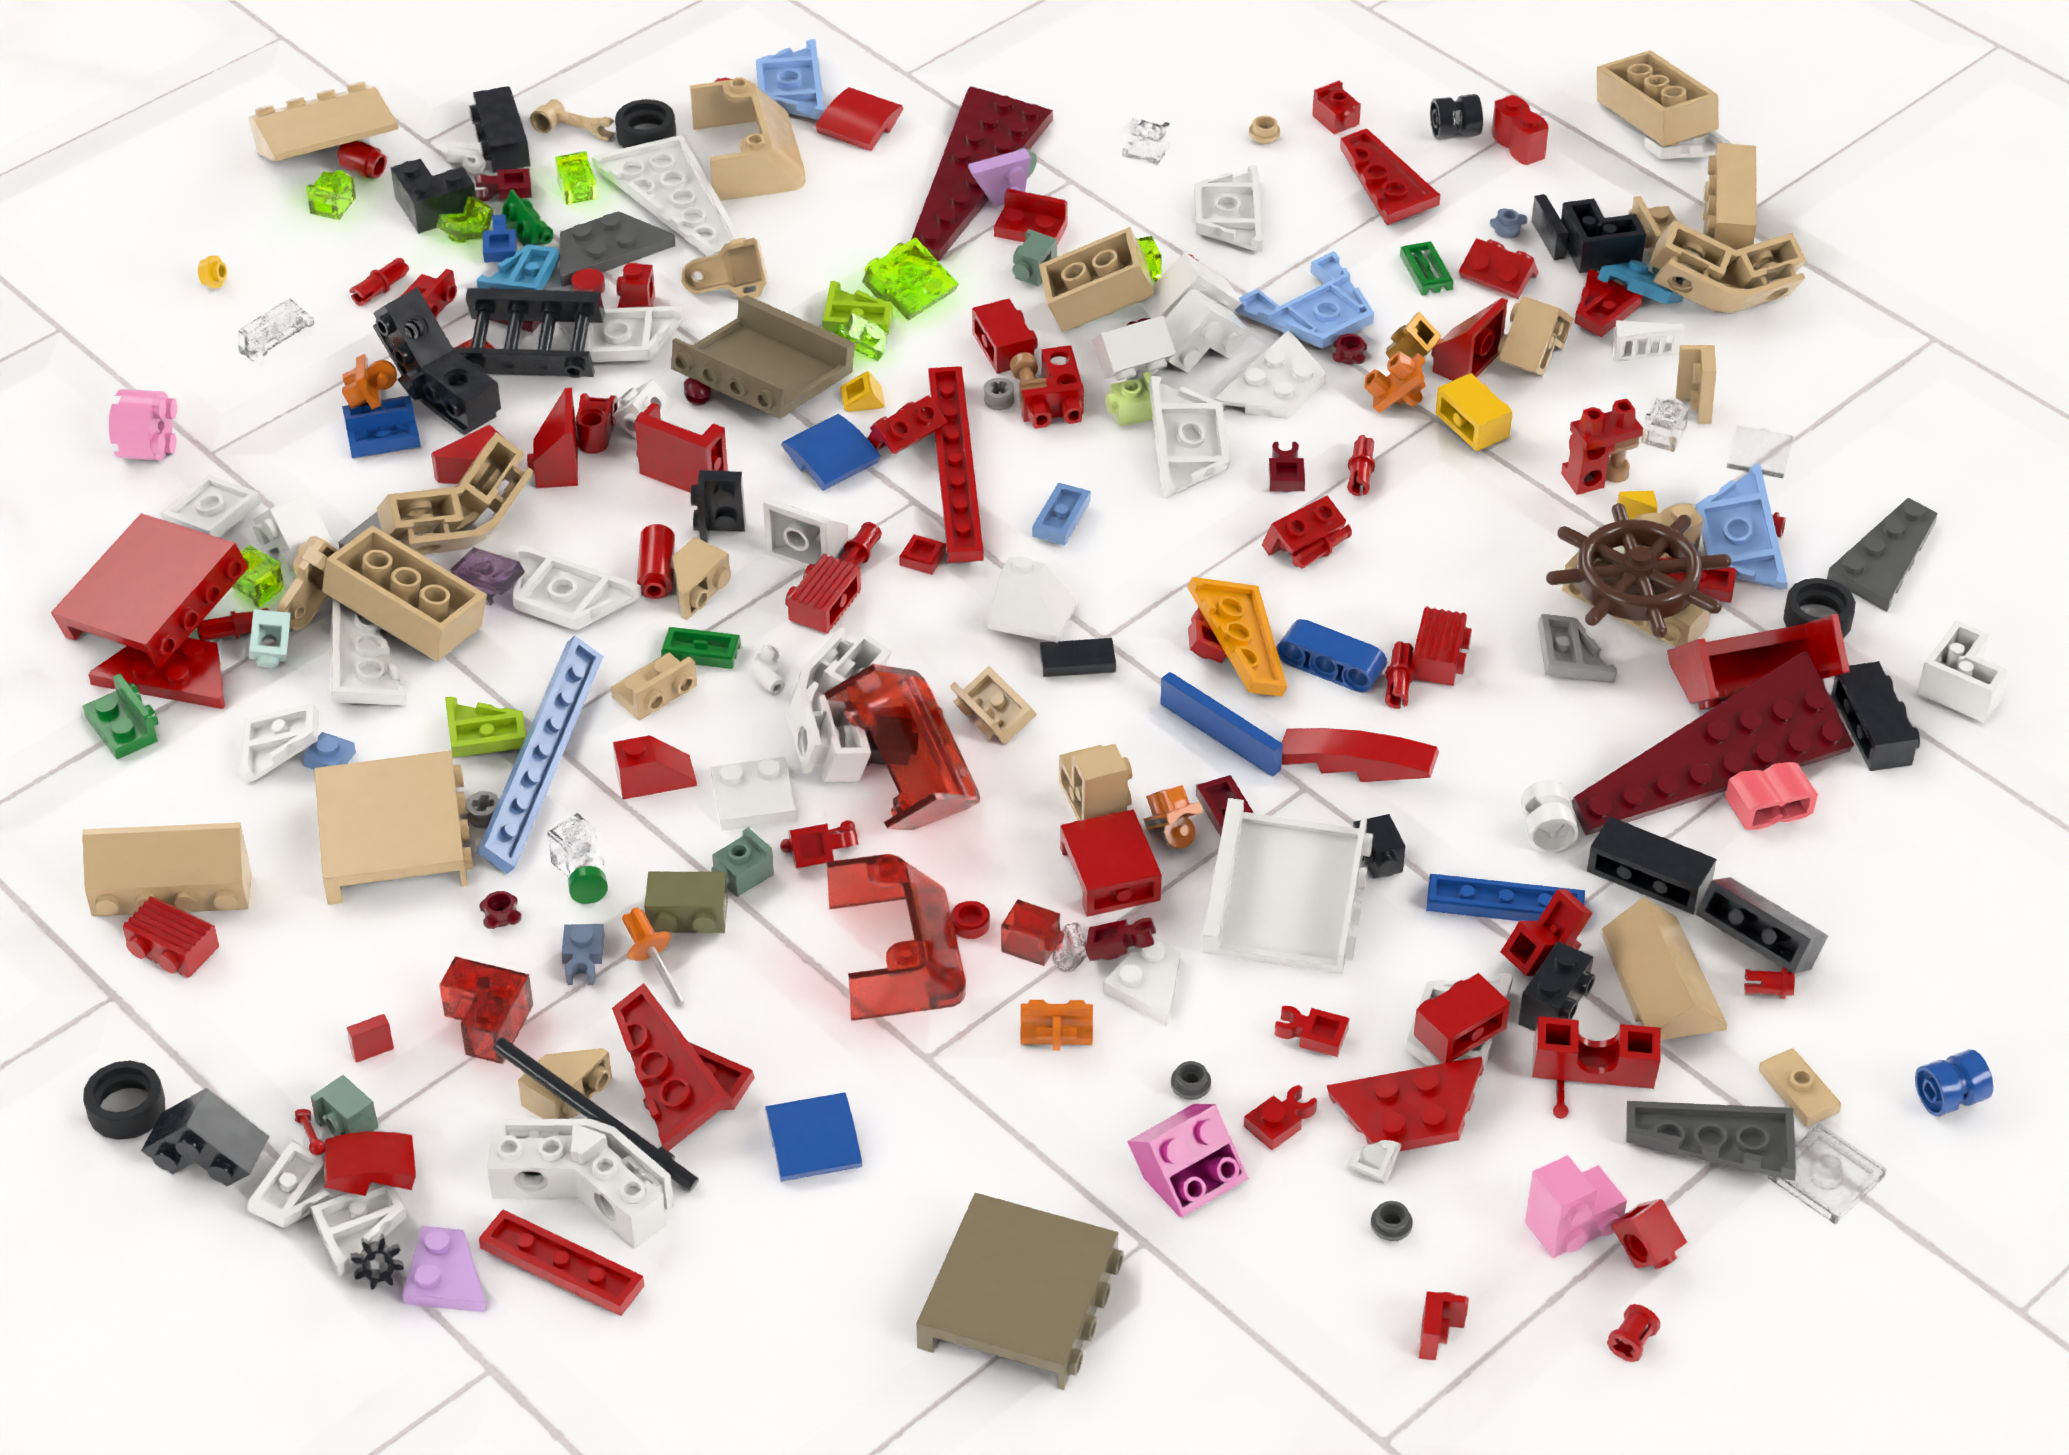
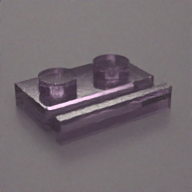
M475 547L450 569L452 574L487 594L486 605L489 606L494 603L492 598L496 594L502 595L511 589L514 583L525 573L519 561Z

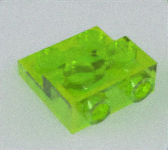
M916 237L905 244L902 242L898 243L883 258L876 257L872 259L864 268L865 275L862 283L876 298L887 302L890 301L908 321L955 292L959 284Z

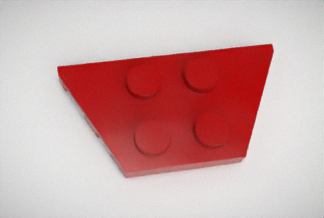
M187 638L160 669L155 668L146 652L126 646L92 669L88 674L90 684L93 686L115 689L113 676L120 673L128 684L134 683L142 695L219 709L225 707L218 644L215 642Z
M1482 1056L1327 1085L1329 1099L1333 1104L1337 1103L1347 1115L1348 1121L1358 1132L1364 1134L1368 1144L1389 1140L1400 1143L1402 1145L1400 1151L1459 1141L1465 1126V1115L1470 1111L1475 1097L1474 1089L1476 1083L1484 1071Z

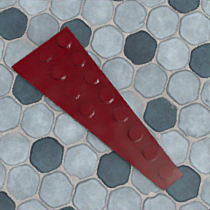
M970 86L967 89L910 240V253L936 261L942 259L989 200L974 179L968 165L1014 152L1020 148L1029 150L1053 121L1052 109L974 86Z
M1804 651L1574 796L1572 799L1573 810L1587 836L1599 832L1609 817L1628 823L1725 792L1729 779L1739 772L1751 770L1764 771L1773 764L1795 762L1800 767L1850 752L1854 747V743L1808 652Z

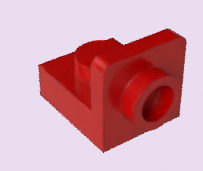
M1426 1291L1422 1314L1419 1359L1436 1361L1439 1344L1447 1345L1449 1327H1465L1469 1306V1298L1467 1296L1455 1295L1451 1292L1438 1293Z

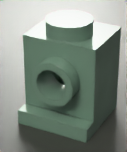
M1028 229L1025 233V242L1022 246L1019 245L1013 255V263L1015 265L1012 267V272L1015 275V279L1039 287L1042 283L1039 264L1057 257V239Z
M749 827L742 831V837L712 854L713 867L711 872H726L727 888L737 897L774 875L772 848Z
M341 1075L310 1097L315 1122L320 1127L326 1125L335 1136L374 1131L378 1128L374 1101L345 1075Z

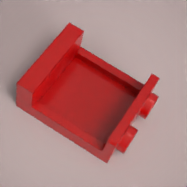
M654 402L636 417L634 431L636 432V455L639 461L640 474L691 493V485L698 484L699 470L728 471L725 427L713 423L702 435L662 421L660 405Z
M1134 809L1060 825V850L1062 855L1069 856L1082 888V907L1087 917L1161 901L1162 874Z

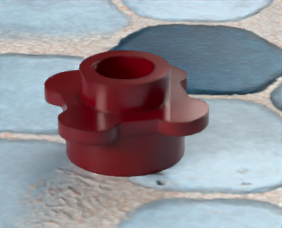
M1344 334L1334 341V348H1336V352L1332 354L1334 361L1345 364H1362L1365 362L1366 356L1363 352L1367 349V344L1360 336Z
M495 891L487 895L479 904L480 911L485 914L483 925L488 929H495L507 926L508 924L515 925L519 923L522 915L516 909L518 904L517 897L506 891Z

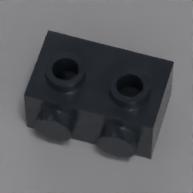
M1557 941L1522 993L1518 1024L1535 1031L1538 1016L1573 1019L1579 1001L1583 996L1586 997L1590 993L1595 981V975L1591 973L1593 956Z

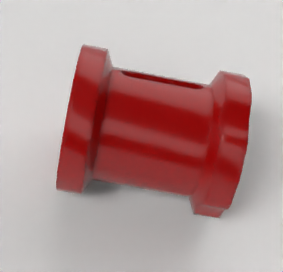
M1631 1304L1624 1311V1321L1620 1327L1612 1330L1609 1334L1607 1345L1616 1356L1621 1357L1623 1360L1637 1362L1644 1351V1344L1649 1337L1655 1336L1661 1328V1322L1656 1314L1647 1307L1640 1304Z

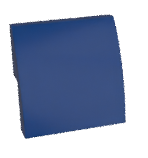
M410 395L381 400V406L373 410L368 402L353 409L349 405L342 406L352 458L421 447Z
M836 414L783 441L781 444L800 472L807 469L822 491L879 463L881 457L867 437L840 414Z
M846 1092L765 1106L780 1182L862 1167L860 1148Z

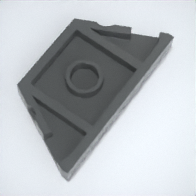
M620 211L606 214L600 218L560 231V283L562 287L572 284L571 278L573 274L582 269L591 268L603 273L626 263L676 246L675 235Z

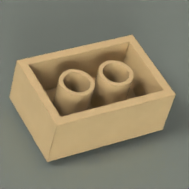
M1131 226L1039 264L1047 305L1062 333L1073 328H1079L1087 322L1110 315L1116 310L1133 303L1142 302L1146 298L1155 295L1145 254Z

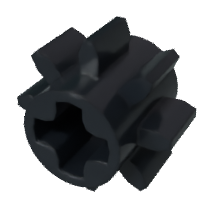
M380 1234L378 1240L371 1243L364 1237L361 1238L363 1248L361 1254L351 1253L350 1255L352 1262L361 1264V1267L354 1272L355 1280L365 1276L369 1279L371 1290L375 1289L377 1282L386 1281L387 1284L392 1286L393 1271L404 1270L403 1262L393 1259L401 1251L400 1245L398 1243L390 1247L386 1245L384 1234ZM376 1254H382L384 1262L380 1263L378 1269H372L370 1261L375 1259Z

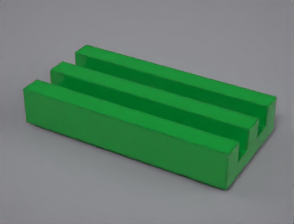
M1431 241L1400 247V257L1421 295H1427L1428 289L1438 293L1443 286L1446 291L1453 290L1454 281ZM1421 251L1425 252L1439 278L1434 276L1428 260L1424 258Z
M669 627L661 649V657L670 653L680 662L690 657L695 661V665L733 669L734 659L738 655L737 649L741 645L740 635Z

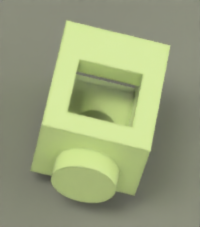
M1144 372L1143 377L1139 379L1110 384V393L1105 395L1106 408L1109 414H1114L1119 426L1153 420L1149 390L1150 372Z

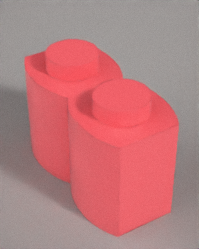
M1795 762L1776 763L1764 771L1751 770L1739 772L1729 779L1725 799L1746 830L1763 829L1778 821L1790 822L1805 818L1814 812L1818 797L1817 792L1800 766Z

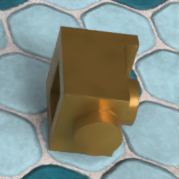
M1417 312L1407 325H1402L1391 335L1390 339L1393 343L1386 348L1385 353L1389 359L1399 351L1410 358L1418 353L1424 357L1432 350L1442 335L1420 312Z

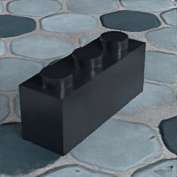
M510 86L473 92L474 105H469L470 118L475 126L476 138L478 143H480L482 156L485 161L490 162L493 173L497 172V170L530 167L528 140Z
M1879 661L1849 665L1850 672L1835 676L1831 694L1869 771L1912 765L1916 749L1920 747V735L1917 728L1912 727L1907 717L1904 702L1899 701L1894 692L1892 678L1885 674Z
M1609 817L1591 844L1587 872L1694 915L1711 880H1713L1717 859L1629 823Z
M1731 877L1711 880L1695 915L1781 967L1786 968L1793 974L1812 969L1829 936Z

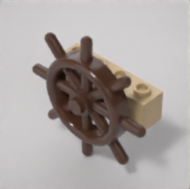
M1616 503L1611 509L1615 522L1598 528L1589 536H1585L1567 526H1562L1558 529L1557 535L1559 539L1580 550L1567 562L1565 570L1548 572L1546 581L1550 585L1563 584V592L1594 606L1585 616V622L1589 626L1597 625L1608 613L1674 647H1678L1697 640L1708 628L1710 614H1717L1722 609V604L1719 600L1699 591L1701 574L1703 570L1728 568L1732 562L1731 557L1727 554L1700 556L1694 545L1683 535L1691 525V518L1688 515H1680L1668 527L1653 521L1629 520L1625 506L1621 503ZM1623 546L1625 554H1622L1612 548ZM1664 553L1668 554L1673 558L1667 560H1658ZM1684 572L1685 578L1680 582L1666 574Z

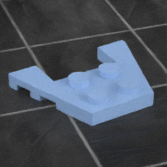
M1334 251L1311 262L1310 273L1325 284L1281 306L1257 288L1239 297L1241 304L1234 310L1243 316L1283 333L1287 331L1292 332L1297 339L1321 349L1334 344V341L1341 335L1353 334L1374 322L1373 310L1358 287L1355 288L1351 283L1348 270L1341 267L1339 263L1340 258Z

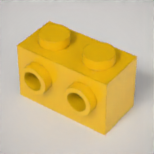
M1472 373L1438 387L1435 414L1476 452L1510 437L1513 411Z

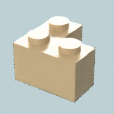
M1522 295L1520 303L1516 302L1510 314V322L1512 324L1508 335L1504 334L1498 346L1500 356L1498 360L1543 377L1554 347L1563 350L1574 318L1561 308Z
M1100 744L1059 755V783L1077 820L1127 811V806L1132 804L1128 780L1132 779L1133 773L1129 759L1127 757L1122 758L1116 744L1107 746Z

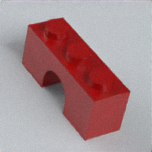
M1538 1016L1533 1041L1532 1078L1654 1089L1661 1062L1660 1027L1620 1024L1618 1033L1613 1038L1604 1041H1594L1586 1039L1579 1034V1020Z

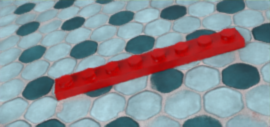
M962 366L928 368L930 397L947 419L946 425L934 432L948 563L984 561Z

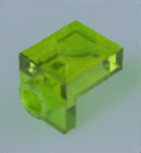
M468 197L464 213L439 215L437 227L447 233L450 240L458 243H466L467 240L483 239V231H489L494 210L477 197Z
M852 314L845 325L839 324L834 334L854 342V350L877 362L885 352L888 331Z

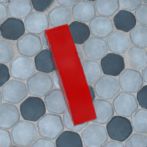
M1287 728L1281 742L1283 743L1282 765L1317 763L1321 774L1356 771L1360 782L1431 778L1439 755L1438 747L1398 736L1361 730Z

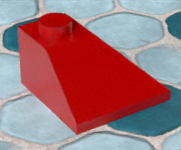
M1500 298L1452 328L1442 339L1440 338L1431 351V356L1433 357L1432 372L1451 381L1470 373L1477 378L1500 355L1498 353V346L1504 335L1508 300Z
M565 388L533 439V453L527 454V468L529 467L534 471L536 488L578 486V437L572 388Z

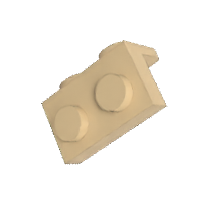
M990 666L984 669L964 689L956 682L949 686L957 696L953 703L967 718L973 713L978 718L974 724L988 739L995 735L1004 745L1037 715L1033 708Z

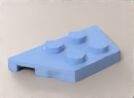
M816 39L807 40L806 48L793 52L789 47L774 55H767L756 59L758 87L786 109L788 113L819 120L824 113V103Z
M1758 463L1751 466L1749 473L1736 482L1733 480L1729 481L1716 494L1709 495L1696 504V511L1703 518L1701 536L1706 556L1727 554L1732 560L1729 567L1737 570L1735 579L1783 590L1787 589L1788 582L1761 465Z

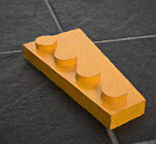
M1191 577L1187 588L1247 691L1260 695L1283 697L1288 686L1259 586Z

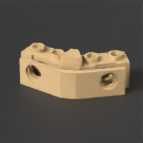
M1674 220L1658 238L1649 264L1660 269L1653 282L1712 311L1735 313L1789 296L1806 279L1804 273L1796 274V272L1807 260L1793 232L1735 250ZM1676 276L1688 280L1683 281L1682 285L1675 282Z
M496 432L480 451L456 487L388 494L376 508L381 531L396 540H400L401 543L421 555L469 549L484 540L494 530L534 471L528 467L524 472L517 467L525 453ZM506 479L509 483L504 489V493L500 496L497 494L499 492L497 487L501 481ZM487 507L494 512L490 520L474 530H466L474 524Z

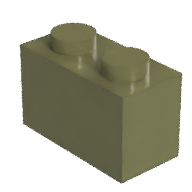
M648 871L644 908L645 914L655 932L725 933L728 906L726 872Z

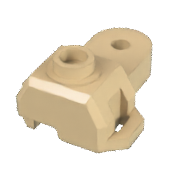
M754 237L730 240V243L723 245L719 254L689 261L684 266L681 274L683 286L692 293H704L726 288L740 298L746 295L753 298L760 297L768 282L761 245ZM695 272L702 274L701 280H697L694 277ZM755 285V291L744 293L745 287Z
M310 536L307 542L299 547L297 556L292 562L296 579L277 607L278 612L291 613L290 628L293 630L305 628L312 621L325 600L330 597L322 592L325 561L338 550L317 536Z

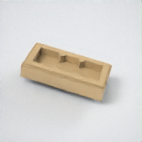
M1794 1048L1760 1062L1759 1073L1788 1107L1794 1109V1114L1806 1127L1840 1112L1842 1103Z

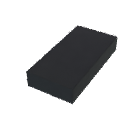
M1545 194L1534 195L1531 222L1553 260L1565 259L1569 233Z
M1112 638L1058 641V643L1040 642L1043 677L1116 672V658Z

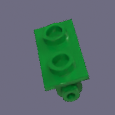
M510 190L507 201L502 208V214H506V224L510 229H516V236L523 246L527 244L534 245V243L549 244L553 240V230L551 227L540 220V215L533 208L529 200L520 199L514 190Z

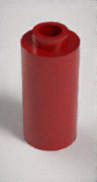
M662 524L646 526L641 531L639 539L637 584L641 585L642 595L650 599L666 597L670 594L673 587L674 569L672 557L675 553V534L672 529Z

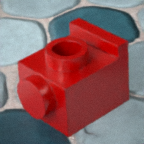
M1340 80L1314 90L1312 116L1332 134L1335 135L1360 124L1361 104L1343 89V83Z
M626 263L623 267V276H618L616 292L617 296H620L617 308L653 307L655 300L653 265Z

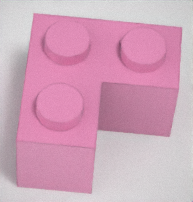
M1567 1155L1532 1172L1525 1224L1552 1258H1555L1566 1252H1575L1581 1249L1587 1242L1602 1235L1609 1236L1615 1233L1610 1225L1625 1214L1627 1199L1599 1165L1581 1172Z

